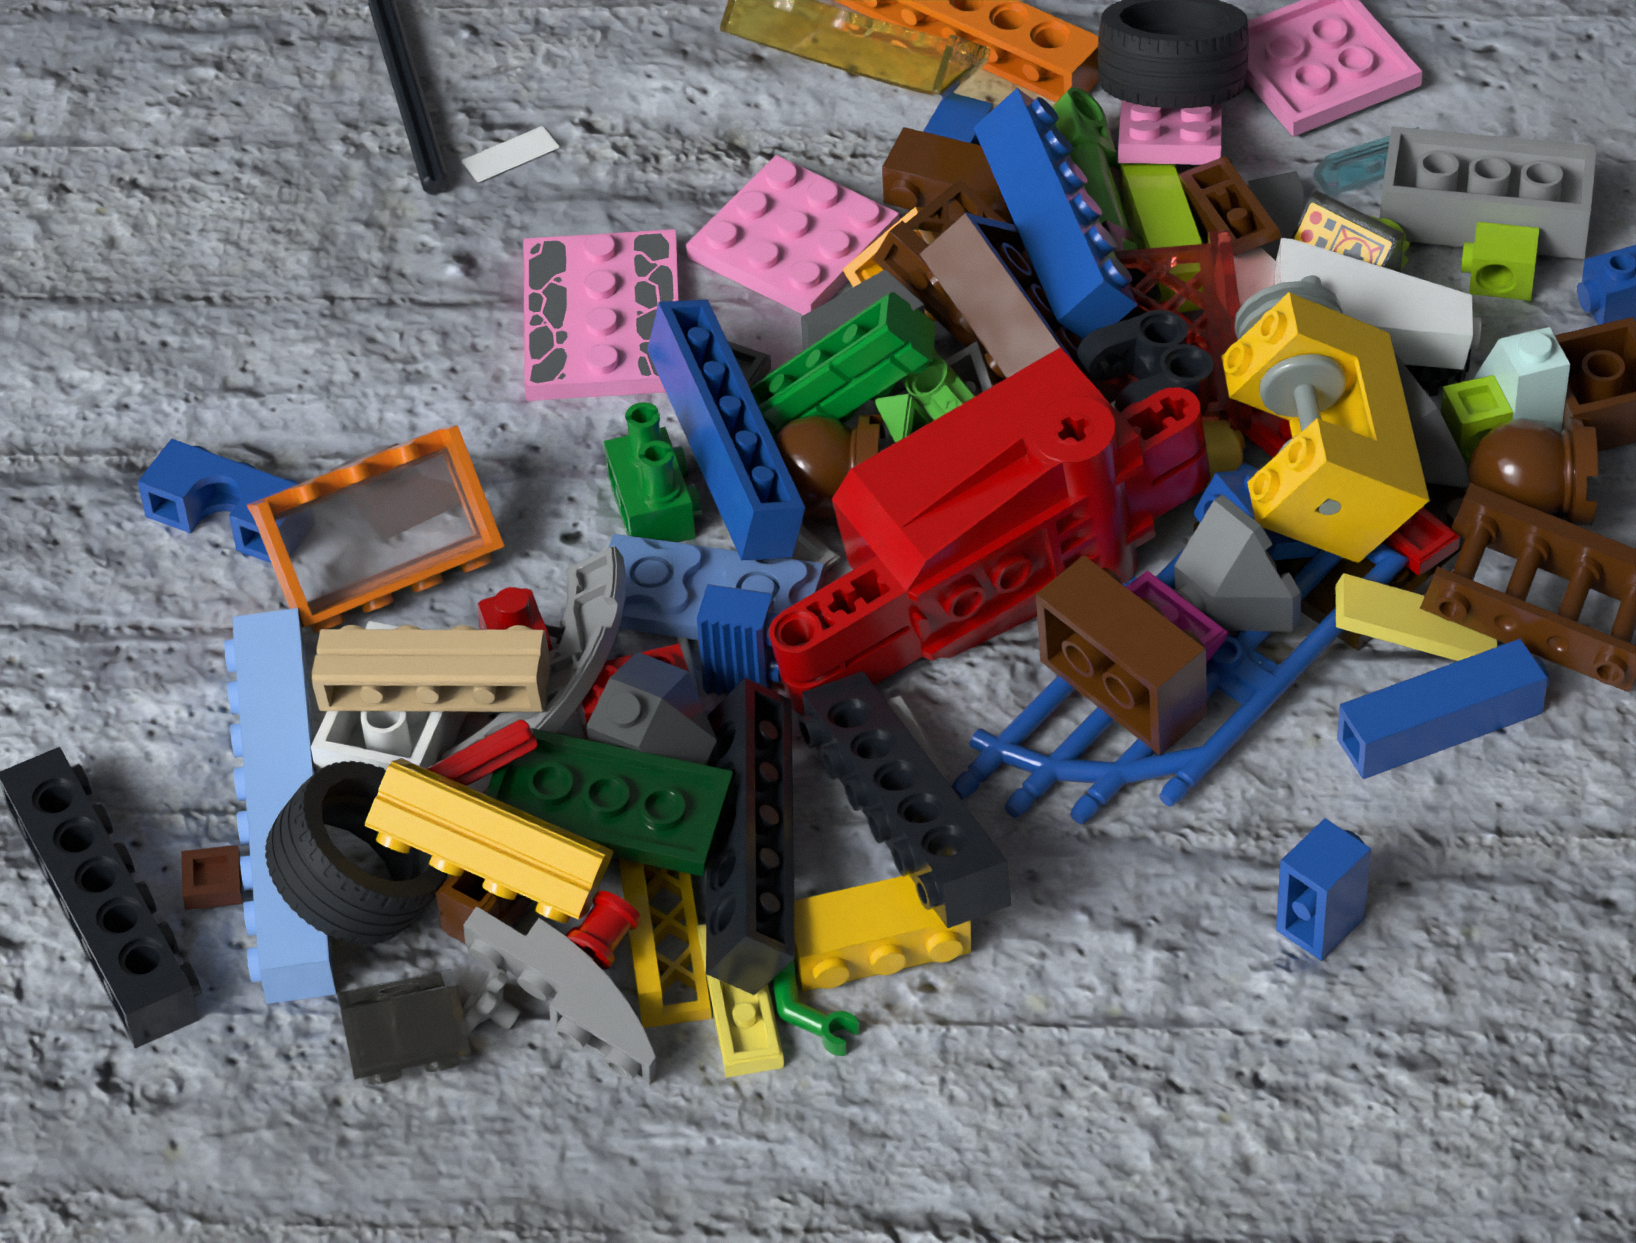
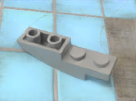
M476 906L463 925L465 944L469 947V954L489 969L497 970L501 966L519 977L517 979L518 984L532 996L540 1000H546L548 996L553 998L549 1004L550 1024L555 1026L553 1029L554 1033L566 1044L578 1050H583L586 1045L604 1056V1064L618 1076L630 1081L636 1076L650 1085L656 1076V1056L646 1032L628 1001L592 958L564 934L538 918L529 933L524 936Z

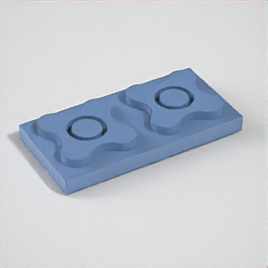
M613 534L609 547L615 545L624 557L626 573L625 602L619 629L699 640L697 615L708 584L773 593L774 613L780 614L785 609L820 590L825 577L824 563L790 558L741 561L738 552L733 550Z

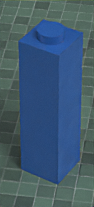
M1518 639L1341 703L1339 706L1337 740L1361 778L1366 779L1543 714L1546 688L1550 685L1549 674L1544 662L1537 656L1533 657L1522 640Z

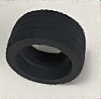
M1121 0L1111 4L1102 12L1099 27L1098 73L1100 86L1114 98L1142 106L1181 109L1211 106L1229 101L1240 95L1245 86L1249 51L1247 16L1238 7L1220 0Z
M341 761L340 763L335 762L331 765H326L314 773L299 787L280 811L266 839V865L269 868L268 872L272 877V882L276 886L278 893L283 897L282 899L307 924L312 925L318 931H322L325 935L332 936L337 940H343V942H352L357 945L359 943L363 945L383 943L399 935L419 917L435 898L436 892L443 885L448 874L429 864L432 855L412 846L409 853H402L385 847L376 841L379 832L366 827L365 821L374 799L378 795V790L386 770L380 766L377 767L370 763L365 764L361 761ZM324 824L347 830L368 843L385 862L393 881L369 875L349 862L332 843Z

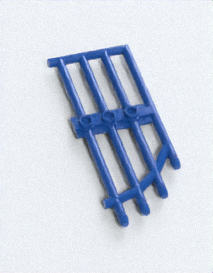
M1244 462L1238 467L1237 471L1257 468ZM1381 543L1365 557L1376 565L1363 579L1388 585L1408 564L1409 559ZM1184 548L1156 576L1173 590L1175 589L1174 565ZM1321 549L1293 578L1301 591V601L1328 575L1343 557ZM1134 576L1127 584L1123 583V585L1126 587L1137 578ZM1336 607L1280 665L1255 651L1272 631H1242L1236 638L1227 634L1225 641L1206 664L1207 699L1218 689L1242 705L1203 746L1164 753L1159 756L1154 755L1156 752L1137 739L1115 762L1077 760L1115 721L1099 707L1050 756L1020 746L1075 690L1064 679L1057 676L998 736L982 728L972 735L969 746L981 753L968 766V771H963L954 780L951 787L959 798L963 800L973 794L979 788V783L984 782L1002 763L1030 772L1032 774L1022 783V788L1016 789L1004 806L1010 816L1017 818L1027 812L1033 806L1034 799L1038 800L1056 781L1094 783L1088 789V794L1082 795L1070 812L1075 822L1083 824L1092 819L1099 812V807L1104 806L1125 784L1176 774L1177 777H1172L1159 794L1160 800L1165 805L1171 807L1188 794L1189 788H1194L1344 631V629L1336 627Z

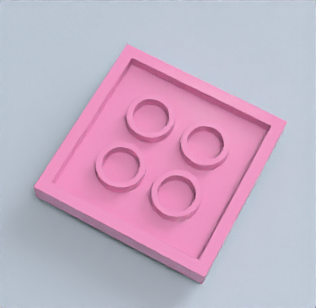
M1301 0L1248 21L1249 51L1248 71L1245 82L1292 137L1421 86L1423 71L1359 0Z
M775 155L686 244L687 258L805 315L828 302L849 281L842 269L896 224L900 217L898 212Z

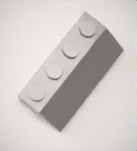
M1392 126L1382 188L1380 218L1390 219L1397 223L1403 229L1407 242L1447 245L1455 248L1463 247L1464 242L1475 241L1477 222L1539 228L1537 255L1585 259L1597 146Z

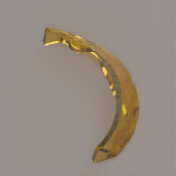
M728 0L720 24V31L864 78L940 99H947L990 61L988 59L991 53L990 48L959 36L950 35L948 39L842 10L816 0Z

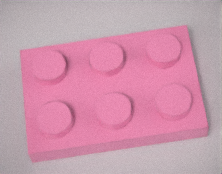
M1121 100L1118 163L1203 165L1221 158L1222 103L1180 109L1142 106Z

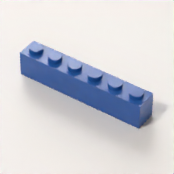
M1016 88L975 125L973 129L1057 322L1081 339H1084L1091 332L1099 328L1119 322L1138 305L1129 286L1132 277L1115 256L1114 250L1117 248V244L1099 221L1102 211L1084 188V185L1088 182L1087 178L1069 155L1073 148L1055 124L1059 120L1057 113L1043 98L1037 97L1033 100L1019 88Z
M709 300L658 302L647 351L741 561L793 557L805 506Z

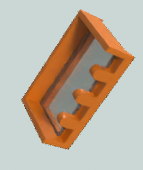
M458 425L441 427L246 505L256 522L289 609L298 608L301 626L308 627L311 625L314 633L320 632V629H329L344 622L341 613L361 605L363 612L366 613L394 602L391 593L411 585L413 592L433 587L444 581L441 572L460 565L463 573L487 565L493 561L490 552L505 547Z

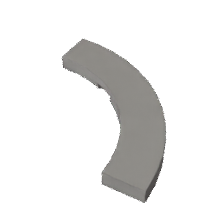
M615 545L566 569L568 591L562 621L566 628L558 649L549 652L551 668L548 686H546L547 695L544 712H506L499 714L479 732L442 753V760L519 719H524L533 729L556 733L573 714L601 672L613 647L621 623L625 602L626 573L624 557ZM493 773L467 787L482 793L488 789Z

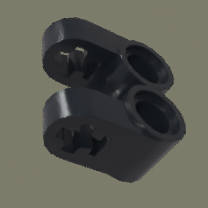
M1165 310L1148 311L1140 316L1099 328L1087 335L1080 343L1077 350L1078 359L1094 380L1100 382L1109 381L1131 373L1138 379L1126 386L1117 396L1114 406L1119 414L1129 405L1141 402L1158 391L1172 387L1184 388L1194 393L1200 402L1202 416L1208 410L1214 362L1211 355L1204 349L1188 344V327L1185 320L1179 315Z

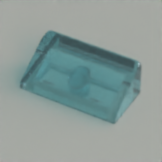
M1390 136L1326 155L1314 169V177L1327 197L1383 180Z

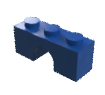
M172 438L138 480L143 508L147 518L191 534L199 522L206 516L215 512L229 511L231 512L229 518L236 551L271 563L262 537L246 505L299 484L295 480L282 479L260 471L248 463L235 462L213 454L201 446H191ZM312 507L275 521L289 558L315 524Z

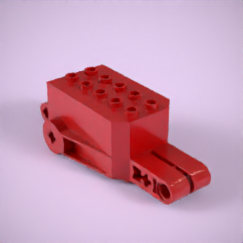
M1060 347L851 468L833 496L832 502L847 560L853 570L782 611L773 619L769 627V638L786 696L792 700V709L798 714L805 715L802 698L803 691L864 671L875 685L921 657L932 661L937 658L950 659L1037 617L1036 593L1083 555L1100 568L1106 567L1112 570L1122 583L1130 581L1138 568L1137 547L1156 537L1153 520L1201 492L1210 480V466L1202 412L1197 396L1184 388H1166L1154 393L1141 402L1129 405L1119 414Z

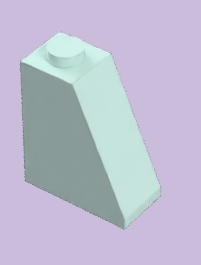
M1542 328L1498 339L1474 379L1490 375L1495 376L1513 411V420L1527 418L1544 421L1561 433L1570 363L1551 328Z

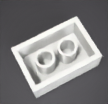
M368 621L365 629H396L398 627ZM327 711L311 745L315 771L317 772L326 765H331L335 762L340 763L341 761H361L365 764H374V766H380L387 770L391 761L400 758L428 768L442 760V753L453 748L468 712Z

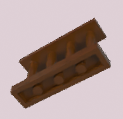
M1470 483L1451 527L1455 533L1465 539L1453 572L1437 566L1420 609L1504 643L1521 639L1531 654L1629 693L1636 679V646L1630 644L1636 628V549ZM1486 547L1517 559L1505 593L1473 581ZM1538 568L1569 580L1557 614L1526 602ZM1590 589L1621 601L1609 635L1578 623Z

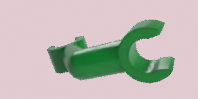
M792 960L771 980L779 1017L794 1026L821 1037L823 1046L829 1053L836 1056H846V1041L833 1036L832 1033L842 1029L859 1035L858 1019L846 1011H836L828 1015L801 1003L796 983L794 960Z

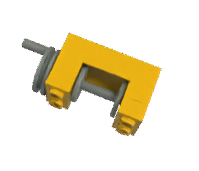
M1311 275L1304 277L1301 281L1282 282L1261 289L1248 298L1236 313L1234 329L1238 341L1232 344L1221 358L1229 397L1288 420L1291 429L1292 439L1287 441L1277 455L1247 482L1255 521L1263 528L1359 563L1430 500L1390 333L1343 314L1336 294L1324 287L1319 277Z

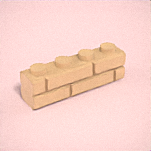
M347 625L341 629H320L317 655H315L312 669V684L319 711L544 712L547 695L546 686H548L551 663L545 630H533L521 625L509 627L507 630H477L467 625H459L451 630H422L412 625H403L396 629H365L357 625Z

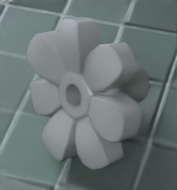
M501 966L497 970L491 969L487 979L481 984L477 992L479 996L471 995L461 1011L464 1015L460 1021L459 1030L469 1035L475 1026L489 1018L506 1030L514 1024L520 1014V1010L502 999L504 984L509 979L505 976L506 969Z

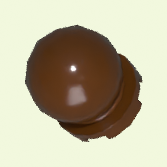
M861 414L858 427H855L853 430L836 418L812 415L791 420L773 436V440L805 506L804 520L820 522L836 518L832 498L851 468L879 453L880 439H886L885 422L881 414Z
M1568 417L1565 429L1561 433L1544 421L1519 418L1497 424L1482 437L1471 453L1468 470L1470 482L1552 516L1561 510L1566 514L1567 522L1577 526H1592L1595 520L1597 501H1587V477L1598 476L1596 430L1595 426L1591 427V417Z

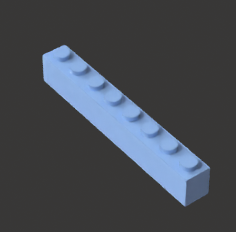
M298 608L232 616L234 639L224 640V650L228 673L236 672L237 681L227 682V691L231 715H240V723L231 724L230 732L234 757H243V767L234 768L233 772L237 800H246L247 811L237 812V824L241 846H250V855L240 857V866L244 890H253L254 901L243 903L247 935H256L257 947L247 948L251 983L262 981L267 1004L336 995L331 936H327L322 931H318L312 925L307 924L295 911L291 910L287 902L285 903L272 882V877L268 872L269 868L266 865L267 859L265 858L266 839L278 814L299 787L316 773L311 751L313 729L306 651Z

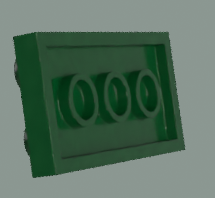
M533 728L531 729L538 743L536 750L498 769L492 774L485 795L614 850L612 857L703 877L733 785V771Z

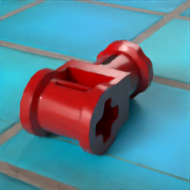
M601 890L593 897L592 903L594 906L581 925L569 930L565 936L590 956L602 970L610 969L615 961L613 955L615 948L628 930H635L641 922V916L632 905L621 897Z

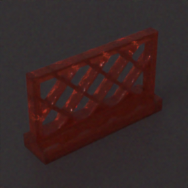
M1230 230L1209 231L1208 244L1114 251L1117 260L1125 268H1138L1148 274L1135 287L1129 285L1138 304L1137 306L1147 312L1165 310L1174 313L1188 299L1205 310L1193 324L1185 320L1188 327V344L1194 341L1210 351L1214 362L1210 390L1216 394L1217 402H1209L1208 410L1202 416L1203 422L1228 420L1230 429L1234 431L1251 429L1252 406L1229 397L1221 358L1228 348L1238 341L1234 327L1236 313L1240 309ZM1199 263L1200 271L1187 283L1169 272L1176 264ZM1158 281L1176 292L1163 306L1145 295ZM1205 328H1207L1208 334L1203 332ZM1132 373L1116 378L1118 395L1129 385L1128 377L1133 379L1131 383L1138 380Z

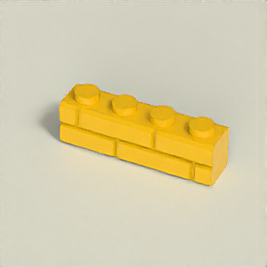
M403 758L391 761L379 787L378 795L375 797L365 821L366 827L379 832L376 841L383 846L402 853H409L411 846L432 855L429 861L432 867L458 877L462 876L464 870L485 878L482 887L488 892L509 900H515L517 893L538 902L535 909L536 912L561 923H568L570 916L579 920L587 915L592 906V899L600 887V882L604 877L614 851Z

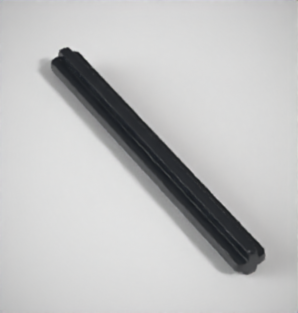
M368 0L371 16L423 191L430 195L437 191L444 193L449 187L448 173L396 1Z

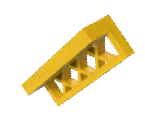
M618 858L624 900L632 905L641 916V922L635 930L628 931L643 1028L712 1019L705 968L696 929L698 921L690 874L666 868L660 870L652 865ZM677 872H678V876H679V881H678L677 879L673 878V876H674ZM645 877L651 880L647 885ZM662 888L682 898V901L668 915L649 905V901ZM684 917L686 926L679 923ZM652 923L657 925L654 930L652 929ZM669 933L689 944V947L675 962L655 949ZM691 963L693 973L686 969ZM658 968H659L660 970L664 971V973H663V975H662L661 977H659V970H658ZM677 979L696 991L697 1001L663 1005L662 994Z

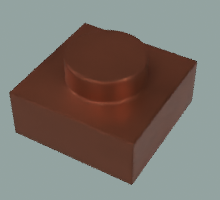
M238 845L181 851L182 898L185 910L243 904L241 855Z

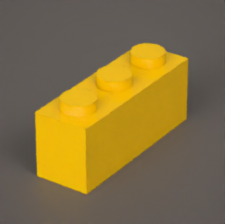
M909 875L794 901L795 959L793 960L802 992L819 988L831 989L845 982L874 975H891L901 969L930 962H947L957 956L971 953V920L947 928L933 908L930 910L924 908L918 897L915 883Z

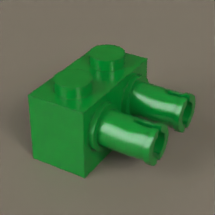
M647 402L636 403L630 406L625 413L628 435L603 441L607 477L627 536L676 543L695 539L694 516L701 515L702 510L695 484L686 485L684 477H688V468L682 446L672 447L666 427L660 428V413L655 405Z

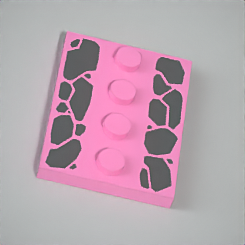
M676 229L524 238V376L526 401L666 393L647 350L658 302L679 301Z

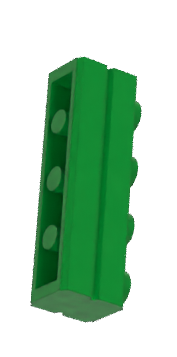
M892 291L750 386L752 395L772 437L791 420L812 415L836 418L845 423L854 416L859 406L871 398L875 397L878 399L888 395L895 383L911 372L915 375L922 373L927 369L934 357L936 331L934 321L918 309L912 310L910 303Z

